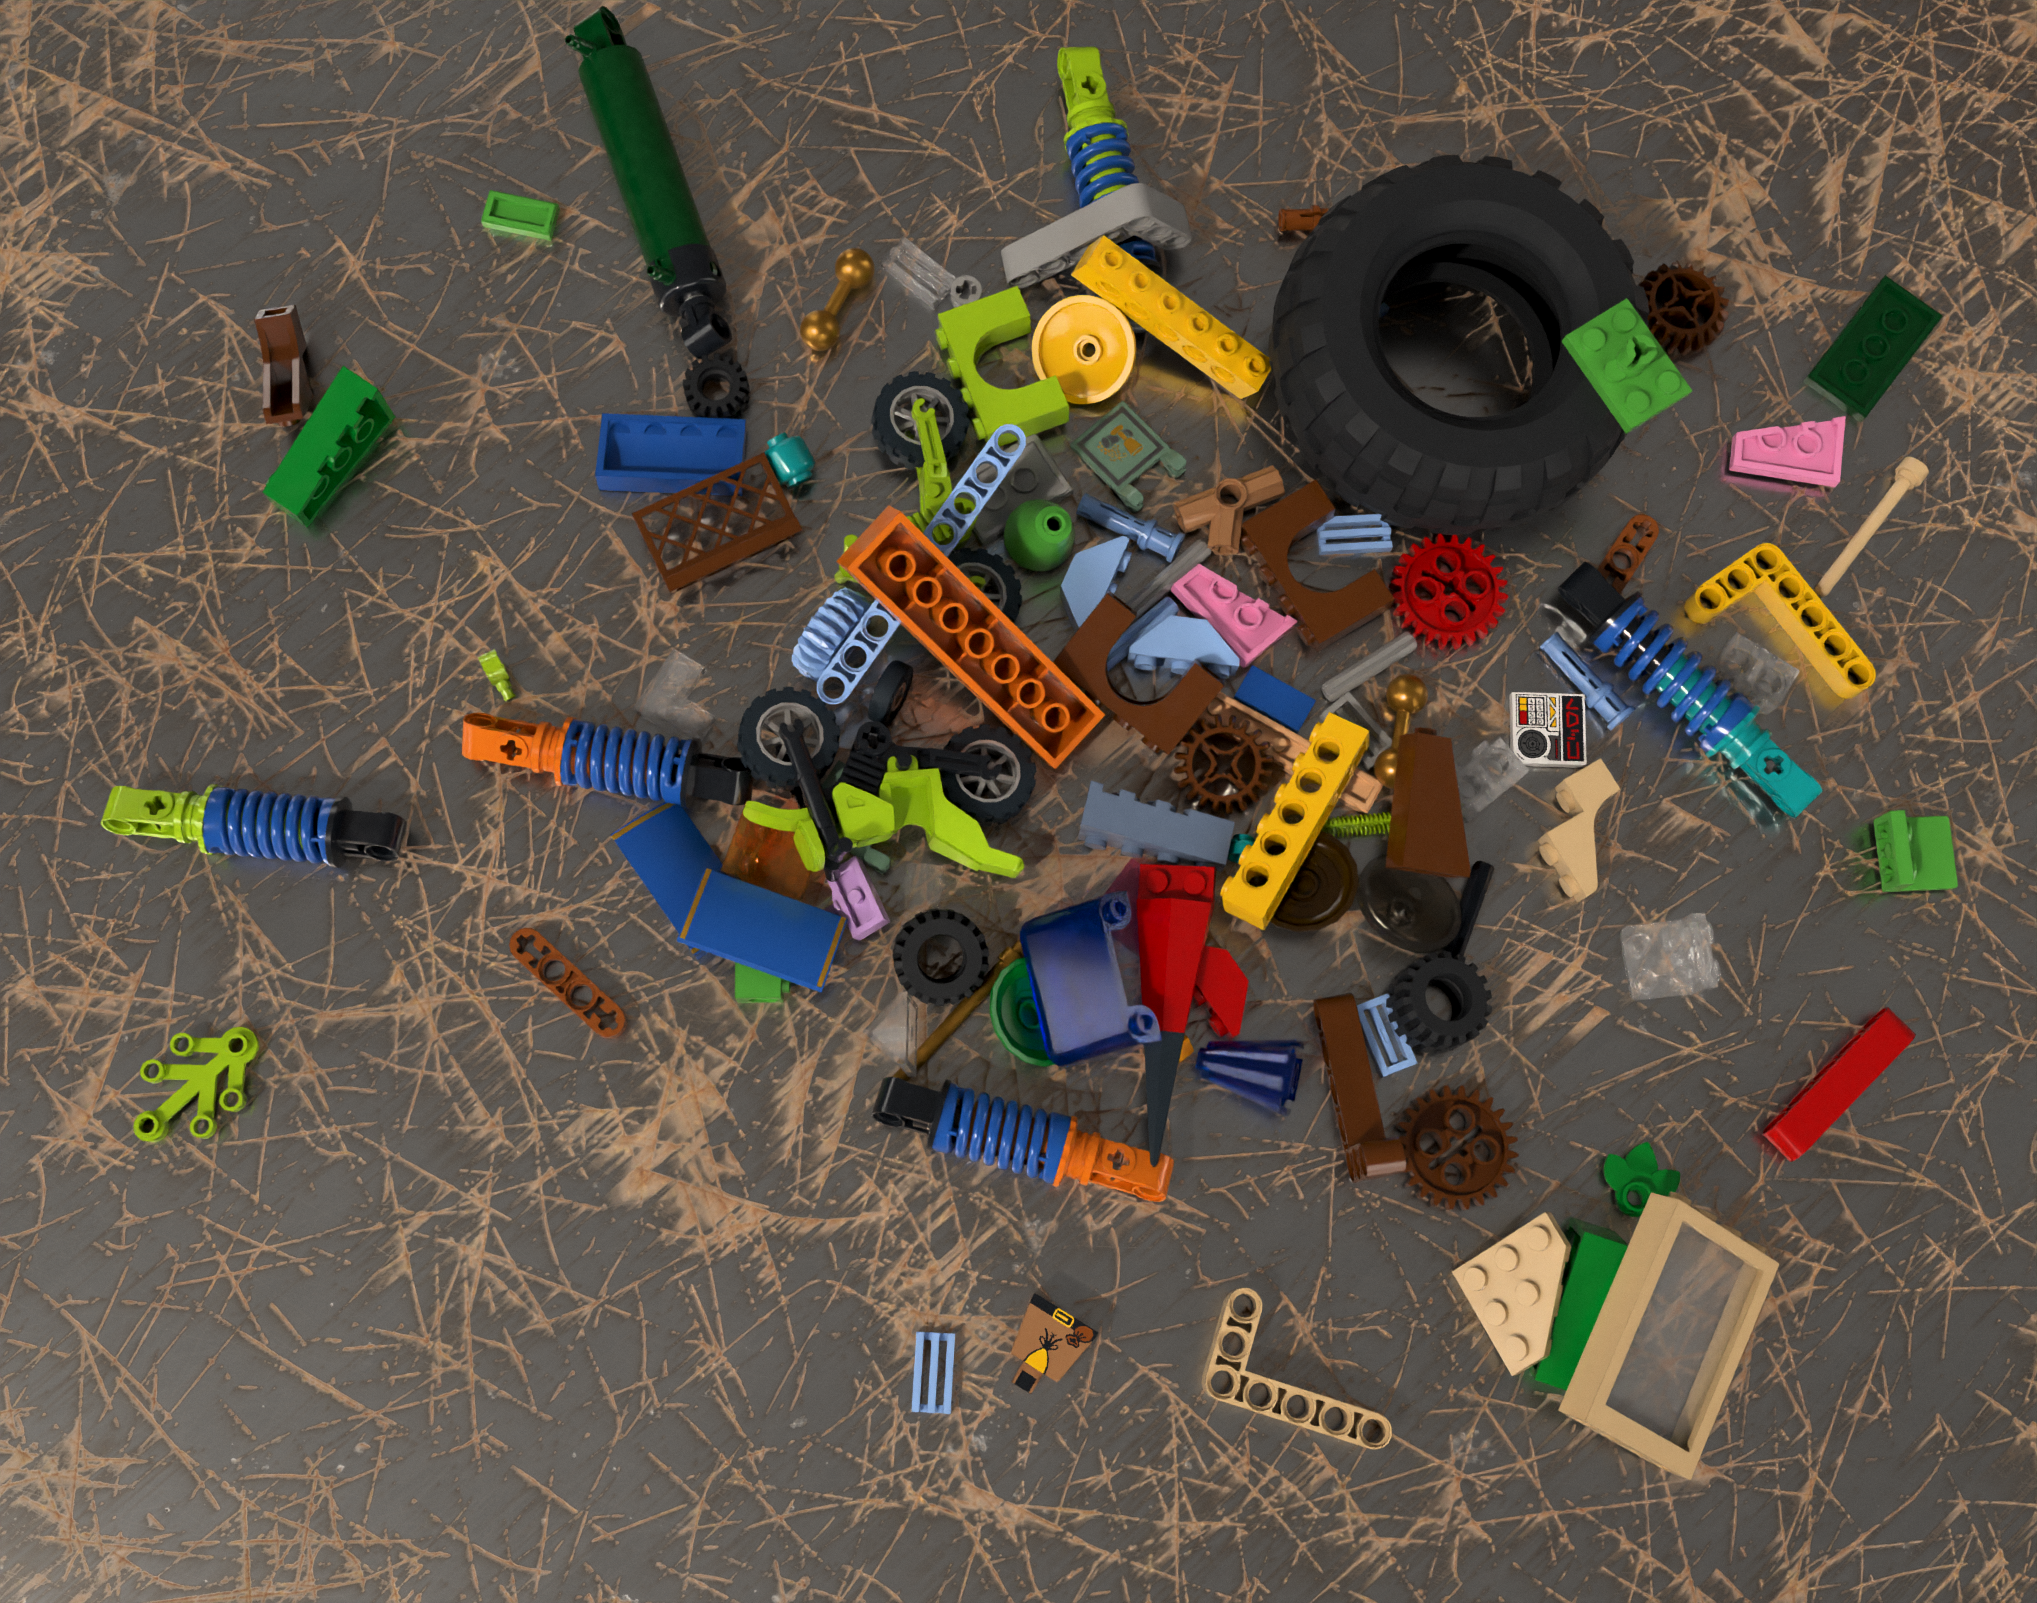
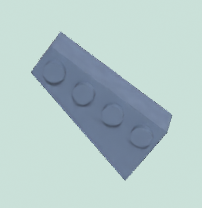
M1095 781L1090 782L1078 835L1079 840L1085 841V846L1098 850H1106V846L1121 849V854L1133 858H1142L1143 854L1158 857L1157 862L1164 865H1179L1180 862L1194 866L1215 867L1217 871H1223L1227 862L1234 821L1192 809H1185L1183 814L1176 813L1177 808L1171 805V803L1161 800L1148 801L1147 804L1141 803L1140 799L1135 797L1136 793L1120 789L1119 793L1110 794L1102 791L1104 784Z

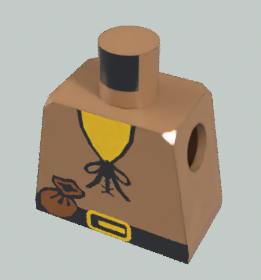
M1034 1293L1010 1351L1011 1354L1023 1361L1011 1382L1032 1394L1043 1374L1058 1382L1092 1343L1098 1332Z

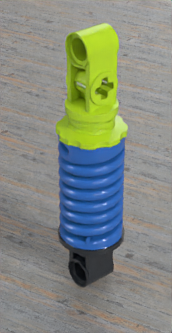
M210 784L203 795L187 790L182 793H173L161 790L135 789L128 786H115L111 790L101 825L106 830L119 835L173 838L179 843L188 844L192 841H198L200 851L207 855L224 853L226 855L237 854L238 856L245 857L251 855L255 858L265 856L267 859L280 858L285 861L294 859L296 862H306L309 860L315 864H319L324 860V863L330 865V867L341 868L348 856L373 858L380 861L397 860L407 822L401 816L389 812L353 811L348 797L321 798L309 796L306 798V796L301 794L292 797L289 793H281L278 796L276 792L268 791L264 794L259 790L249 792L247 789H238L236 791V789L218 786V784Z

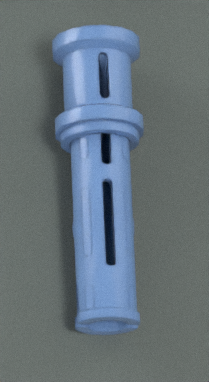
M1087 493L1084 494L1077 508V515L1090 519L1101 526L1136 541V545L1141 550L1148 548L1165 556L1166 561L1169 563L1175 560L1185 538V533L1179 532L1176 534L1159 526L1158 521L1154 519L1142 520Z
M1558 632L1549 637L1540 646L1541 650H1544L1563 673L1587 697L1585 699L1586 705L1597 710L1608 722L1607 728L1610 731L1620 725L1636 710L1632 705L1627 706L1613 691L1614 685L1611 682L1605 681L1603 683L1583 659L1562 639Z

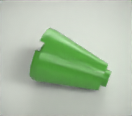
M1044 499L1030 500L1019 505L1009 515L1005 525L1004 544L1009 556L1019 566L1034 571H1048L1060 566L1070 556L1075 544L1074 524L1069 514L1060 505Z

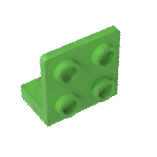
M1905 810L1889 811L1873 820L1882 892L1951 890L1958 887L1950 822L1947 816L1906 817Z

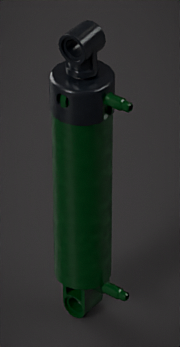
M601 6L574 25L575 36L572 34L567 35L565 43L583 56L584 61L581 62L578 69L579 77L642 252L648 278L659 309L668 316L682 317L687 321L688 325L681 330L682 340L694 357L702 359L701 356L713 353L732 340L728 323L714 310L715 305L723 299L727 292L726 282L715 252L707 238L642 55L635 47L627 46L617 18L607 7Z

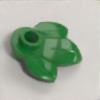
M1644 1142L1632 1148L1625 1159L1615 1154H1608L1603 1169L1606 1182L1615 1191V1202L1618 1209L1630 1217H1640L1651 1192L1663 1196H1668L1669 1192H1676L1681 1173L1676 1170H1658L1656 1156L1649 1142ZM1630 1191H1635L1639 1196V1202L1636 1205H1632L1628 1201Z

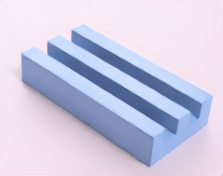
M1381 514L1334 516L1333 519L1317 529L1319 555L1390 552L1393 548L1390 539L1391 527H1389L1388 523L1380 520ZM1381 525L1379 528L1325 531L1327 527ZM1382 537V541L1326 544V540Z
M1388 993L1356 1005L1364 1041L1380 1078L1417 1064L1411 1047L1405 1043L1407 1041L1406 1035L1404 1034L1399 1037L1394 1031L1399 1028L1396 1021L1392 1023L1389 1021L1388 1015L1393 1012V1009L1386 1007V999L1390 997ZM1378 1005L1383 1007L1404 1061L1399 1062L1376 1008ZM1365 1010H1368L1390 1062L1391 1066L1389 1067L1385 1064L1365 1016Z
M916 1332L911 1412L951 1414L955 1349L954 1333ZM924 1340H931L928 1404H920ZM939 1341H947L943 1405H936Z

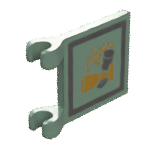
M1123 400L1070 443V448L1118 495L1127 509L1134 514L1143 508L1144 497L1131 484L1159 460L1174 478L1180 477L1186 471L1185 458L1171 449Z

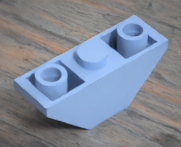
M1121 536L1075 553L1060 590V599L1074 632L1078 630L1108 590L1115 595L1118 584L1113 583L1118 571L1123 573L1126 571L1132 556V552L1127 551L1130 538Z
M1170 615L1130 645L1127 663L1135 664L1134 666L1141 670H1155L1156 667L1171 668V672L1183 675L1196 658L1221 679H1227L1229 675H1236L1240 659L1208 620Z

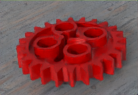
M1438 534L1434 544L1428 537H1424L1421 542V548L1413 543L1408 550L1410 555L1403 553L1398 560L1402 566H1395L1391 573L1398 579H1392L1388 588L1398 591L1392 594L1394 597L1393 603L1400 604L1395 609L1393 615L1405 616L1406 619L1402 623L1401 628L1404 629L1412 625L1415 628L1412 634L1414 638H1417L1421 633L1426 635L1425 646H1428L1433 639H1437L1440 650H1443L1448 641H1451L1453 648L1458 650L1462 644V639H1464L1470 647L1476 641L1475 635L1483 640L1488 635L1487 628L1494 629L1499 623L1495 617H1501L1505 612V609L1499 604L1505 603L1508 595L1499 591L1506 587L1508 581L1497 579L1503 571V567L1492 568L1490 564L1496 556L1492 554L1484 558L1481 554L1485 545L1481 544L1474 550L1471 548V537H1468L1463 544L1458 543L1457 535H1452L1450 541L1445 542L1444 536ZM1436 562L1447 563L1451 567L1452 572L1444 573L1437 568ZM1422 572H1426L1428 577L1423 576ZM1466 583L1476 584L1480 588L1481 594L1470 593L1466 588ZM1447 587L1453 590L1449 596L1443 592ZM1415 589L1426 590L1430 594L1431 600L1420 599L1416 595ZM1468 606H1473L1475 610L1471 611ZM1445 610L1457 612L1460 621H1450L1445 615Z

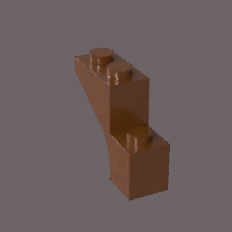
M296 305L259 310L254 322L263 358L264 418L266 424L278 423L280 427L292 426L304 418L313 399L302 358L307 344Z

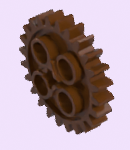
M1448 1085L1441 1087L1440 1097L1433 1089L1427 1091L1428 1103L1420 1097L1415 1098L1413 1102L1417 1111L1410 1108L1404 1109L1403 1114L1409 1121L1397 1122L1395 1125L1404 1132L1403 1136H1398L1403 1145L1406 1158V1170L1401 1173L1409 1172L1411 1175L1405 1186L1410 1187L1418 1184L1420 1188L1416 1197L1419 1199L1428 1193L1432 1194L1430 1205L1433 1207L1437 1206L1444 1199L1446 1210H1453L1456 1200H1458L1462 1210H1468L1470 1198L1478 1207L1484 1205L1483 1193L1491 1199L1496 1198L1498 1195L1494 1185L1502 1188L1508 1186L1502 1174L1515 1173V1169L1507 1164V1160L1519 1156L1518 1153L1508 1150V1145L1518 1141V1137L1506 1135L1505 1131L1513 1126V1122L1501 1123L1499 1120L1505 1112L1504 1108L1493 1112L1490 1109L1493 1103L1492 1097L1487 1098L1481 1103L1479 1101L1480 1090H1473L1467 1097L1463 1085L1456 1088L1454 1095H1452ZM1452 1111H1458L1464 1116L1466 1124L1462 1131L1455 1130L1451 1126L1449 1117ZM1474 1127H1481L1479 1134L1458 1149L1459 1153L1444 1159L1434 1170L1429 1169V1164L1434 1159L1451 1148V1142L1464 1138ZM1423 1134L1431 1135L1435 1139L1437 1147L1433 1154H1427L1421 1149L1420 1139ZM1477 1141L1484 1142L1490 1149V1156L1486 1162L1480 1161L1474 1154V1146ZM1448 1164L1456 1166L1461 1173V1179L1457 1185L1450 1184L1445 1178L1444 1171Z

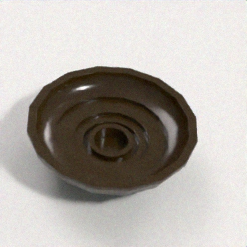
M1320 832L1271 918L1270 922L1273 925L1293 932L1319 931L1340 920L1353 905L1359 887L1357 864L1347 846L1330 833ZM1273 845L1267 849V852L1271 855H1279L1285 851V848L1281 845ZM1255 876L1248 883L1254 887H1260L1268 880L1262 876Z

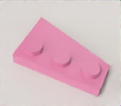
M1846 416L1815 423V421L1802 422L1800 425L1780 428L1775 426L1737 432L1732 437L1729 470L1836 487L1840 483Z
M1201 564L1195 566L1175 582L1171 588V592L1197 619L1208 620L1240 659L1239 664L1243 668L1247 667L1293 629L1298 622L1288 615L1284 617L1268 608L1270 604L1259 598L1254 600L1237 590V585Z

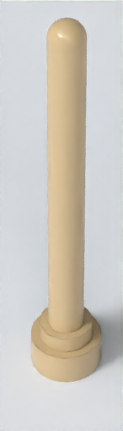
M1905 457L1895 469V483L1816 585L1815 593L1817 596L1825 597L1829 594L1908 489H1913L1914 486H1920L1929 474V470L1923 462L1913 457Z

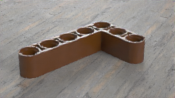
M1346 993L1314 999L1315 1021L1347 1168L1352 1182L1357 1183L1404 1172L1406 1170V1158L1400 1138L1398 1136L1386 1138L1353 994Z

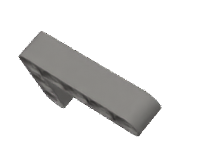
M1143 183L1124 186L1004 247L1001 250V257L1008 287L1018 286L1019 289L1027 288L1077 264L1088 246L1103 235L1115 244L1136 235L1164 250H1177L1186 247L1192 242V235L1185 206Z

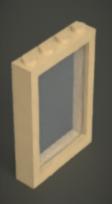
M1651 1192L1558 1411L1657 1467L1691 1481L1779 1263L1765 1255L1767 1252L1765 1247L1749 1240L1743 1241L1740 1231L1724 1224L1718 1225L1716 1223L1717 1217L1712 1213L1690 1207L1692 1201L1687 1197L1675 1192H1669L1668 1196Z

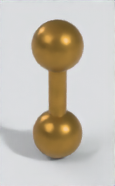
M850 248L838 256L835 263V273L839 280L838 285L825 308L808 313L800 325L801 338L809 348L816 351H824L833 347L838 341L840 326L835 317L851 289L866 286L874 275V262L866 251L859 248Z
M1403 674L1394 678L1386 692L1387 702L1397 714L1391 748L1382 751L1378 755L1374 763V773L1377 780L1383 786L1394 789L1400 735L1408 734L1411 715L1421 711L1428 699V690L1425 683L1419 677L1411 674Z

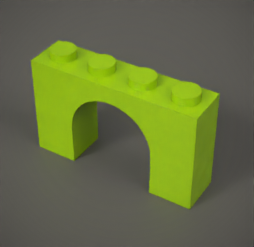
M1018 286L938 314L939 328L935 329V335L941 350L947 348L951 358L947 359V364L954 380L959 378L963 388L959 389L963 395L962 402L967 403L968 409L972 408L976 417L972 419V425L978 440L985 439L987 443L993 433L1005 424L1018 426L1024 432L1025 437L1069 422V405L1056 375L1018 389L1008 390L988 384L980 377L976 370L978 361L987 350L1000 343L1031 333L1030 313ZM1005 433L998 438V445L1001 447L1018 439L1011 433Z

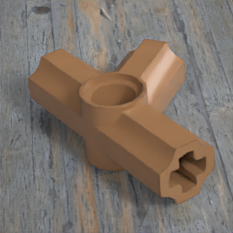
M1273 465L1238 479H1223L1216 487L1173 504L1178 525L1186 534L1210 524L1207 548L1211 549V552L1216 555L1228 556L1238 554L1243 511L1283 497L1285 494L1283 480L1279 471ZM1226 494L1232 495L1236 498L1237 503L1232 505L1226 504L1220 497Z

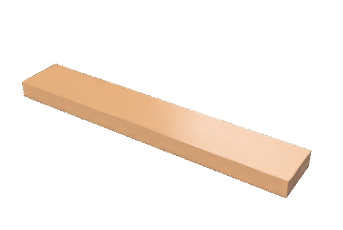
M1222 692L1218 693L1196 721V723L1201 725L1200 721L1206 719L1210 728L1216 727L1215 716L1221 715L1222 726H1229V718L1231 715L1236 716L1235 728L1241 729L1242 723L1245 720L1250 721V726L1246 733L1251 736L1255 730L1260 729L1262 734L1255 740L1257 745L1265 741L1270 743L1268 749L1261 751L1262 757L1267 755L1274 756V761L1270 764L1292 776L1294 774L1292 767L1300 752L1306 753L1312 743ZM1220 735L1236 745L1242 741L1232 735ZM1327 753L1320 757L1325 762H1331L1338 758V756L1332 753ZM1357 767L1338 801L1362 815L1368 814L1383 785L1376 777ZM1308 784L1317 790L1321 788L1317 784Z

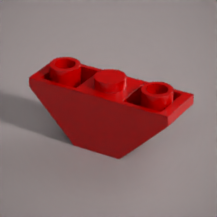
M1205 945L1192 1000L1198 1007L1202 1004L1212 1016L1208 1019V1022L1214 1032L1220 1038L1225 1035L1230 1042L1240 1034L1249 980L1228 950Z

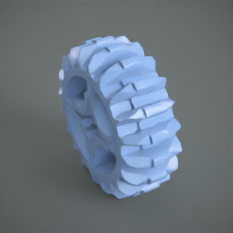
M845 587L834 592L832 597L827 598L825 604L819 607L817 613L811 617V621L798 638V644L794 647L792 662L793 666L799 670V673L808 679L811 678L818 682L822 673L872 605L866 600V597L859 592ZM871 618L869 619V621H868V623H867V627H868V625L871 623ZM853 646L847 650L845 654V660H847V658L854 651L856 646Z

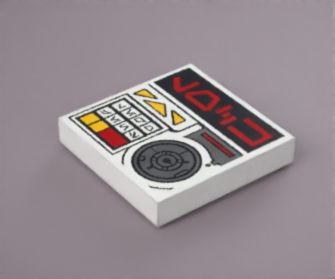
M1512 692L1509 695L1511 766L1584 768L1587 765L1585 694Z

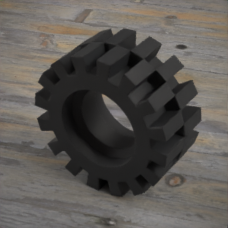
M714 353V359L709 360L707 354L701 356L703 362L700 364L697 360L691 363L693 370L687 368L685 372L686 380L683 379L684 394L692 413L695 411L696 417H730V419H737L736 412L739 411L742 414L745 411L744 403L748 404L750 399L745 370L742 371L741 364L738 361L733 363L732 357L728 355L725 356L724 360L721 359L720 353ZM714 378L725 379L730 384L728 395L719 400H711L703 394L706 382Z

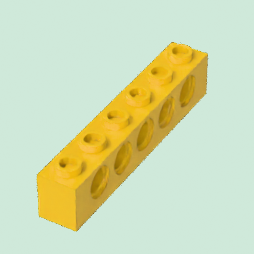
M1104 235L1088 246L1071 274L1239 399L1258 392L1271 371L1269 357Z
M1330 712L1323 723L1317 722L1309 738V742H1312L1306 753L1300 752L1292 767V772L1294 773L1288 784L1283 782L1274 798V802L1277 804L1270 815L1265 813L1261 818L1256 833L1259 834L1252 846L1246 845L1238 861V864L1241 865L1235 877L1230 875L1226 879L1220 892L1225 912L1264 931L1370 746L1369 730ZM1327 753L1338 756L1336 760L1331 762H1325L1320 759L1322 755ZM1311 783L1321 787L1313 793L1305 792L1302 789L1305 785ZM1291 814H1298L1303 817L1296 824H1290L1285 821V818ZM1273 845H1281L1285 848V851L1279 855H1271L1267 852V849ZM1255 876H1262L1268 880L1260 887H1254L1248 883Z

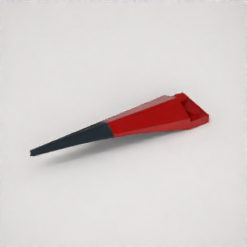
M1140 864L1138 899L1136 900L1150 1163L1154 1168L1159 1161L1185 1030L1214 910L1217 871L1215 867Z

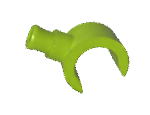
M493 649L479 656L478 659L493 687L496 686L498 692H501L504 701L515 697L516 695L510 687L512 686L509 681L510 676L504 664L501 663L496 650Z

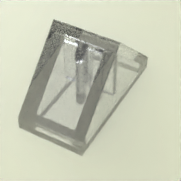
M900 992L863 1030V1033L874 1046L908 1077H916L918 1005L908 992Z

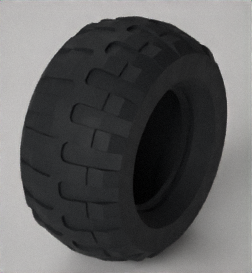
M1443 155L1433 157L1414 168L1403 165L1384 173L1363 185L1362 189L1353 196L1349 195L1340 200L1320 218L1317 226L1297 249L1278 291L1274 305L1272 330L1269 335L1268 352L1269 363L1276 380V389L1274 391L1276 400L1288 430L1293 429L1298 439V448L1307 464L1315 473L1321 471L1327 479L1336 485L1335 493L1354 507L1362 504L1368 509L1381 514V521L1401 528L1417 526L1428 528L1433 534L1442 535L1471 534L1478 529L1496 531L1519 526L1539 514L1554 510L1574 496L1605 466L1627 434L1561 341L1567 334L1626 298L1647 327L1649 308L1644 287L1636 286L1632 276L1634 260L1622 239L1612 240L1601 227L1604 216L1588 200L1583 199L1578 204L1570 196L1558 190L1562 184L1560 180L1540 170H1537L1533 176L1513 170L1511 160L1485 156L1482 160L1474 163L1462 162L1459 155ZM1433 282L1460 284L1488 295L1511 314L1527 340L1533 363L1532 387L1528 401L1506 413L1487 417L1454 415L1423 402L1412 394L1396 377L1384 355L1379 334L1380 306L1390 297L1404 289Z

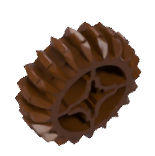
M1678 260L1673 262L1670 267L1663 263L1656 271L1648 272L1644 280L1638 284V286L1644 287L1648 300V328L1661 346H1666L1668 355L1673 354L1676 348L1681 356H1684L1690 350L1696 354L1704 346H1710L1716 339V336H1719L1723 331L1724 323L1728 319L1729 312L1725 309L1728 306L1729 299L1721 297L1725 286L1715 287L1714 283L1717 280V275L1710 278L1704 275L1705 267L1700 268L1698 271L1693 270L1692 261L1687 263L1684 268L1681 267ZM1660 291L1663 296L1661 300L1663 306L1657 310L1655 295ZM1702 307L1704 323L1699 326L1697 310Z
M1221 715L1215 716L1216 727L1210 728L1206 719H1202L1200 722L1204 732L1199 734L1194 727H1191L1188 732L1195 738L1191 743L1183 738L1179 742L1182 747L1188 749L1187 754L1176 752L1174 755L1175 759L1185 761V766L1175 767L1174 773H1186L1187 775L1186 779L1178 782L1179 788H1185L1188 785L1192 786L1193 789L1187 793L1186 798L1190 801L1199 794L1202 797L1197 805L1199 809L1205 807L1207 800L1213 802L1212 814L1218 813L1219 803L1226 804V813L1228 815L1233 814L1232 803L1237 801L1240 809L1244 811L1247 809V804L1243 798L1249 796L1253 802L1257 803L1260 798L1253 791L1255 787L1262 791H1267L1269 788L1266 783L1259 780L1261 776L1273 777L1274 772L1270 769H1263V764L1272 763L1274 756L1267 755L1262 757L1261 751L1268 749L1270 743L1265 741L1257 745L1255 740L1261 736L1262 731L1257 729L1251 736L1246 733L1250 726V721L1248 720L1242 723L1241 729L1235 728L1236 716L1231 715L1229 718V726H1222ZM1216 735H1232L1242 741L1232 749L1222 751L1216 748L1208 739ZM1198 747H1200L1210 759L1211 765L1209 770L1197 782L1193 773V758ZM1249 749H1251L1255 759V772L1250 783L1243 778L1237 768L1238 760ZM1210 751H1213L1217 756L1223 755L1224 758L1225 755L1231 757L1238 751L1239 753L1230 764L1233 773L1238 779H1235L1230 773L1225 775L1224 771L1222 775L1216 773L1212 778H1209L1217 767L1215 757ZM1224 778L1236 785L1240 791L1232 795L1222 796L1210 793L1205 789L1218 779Z

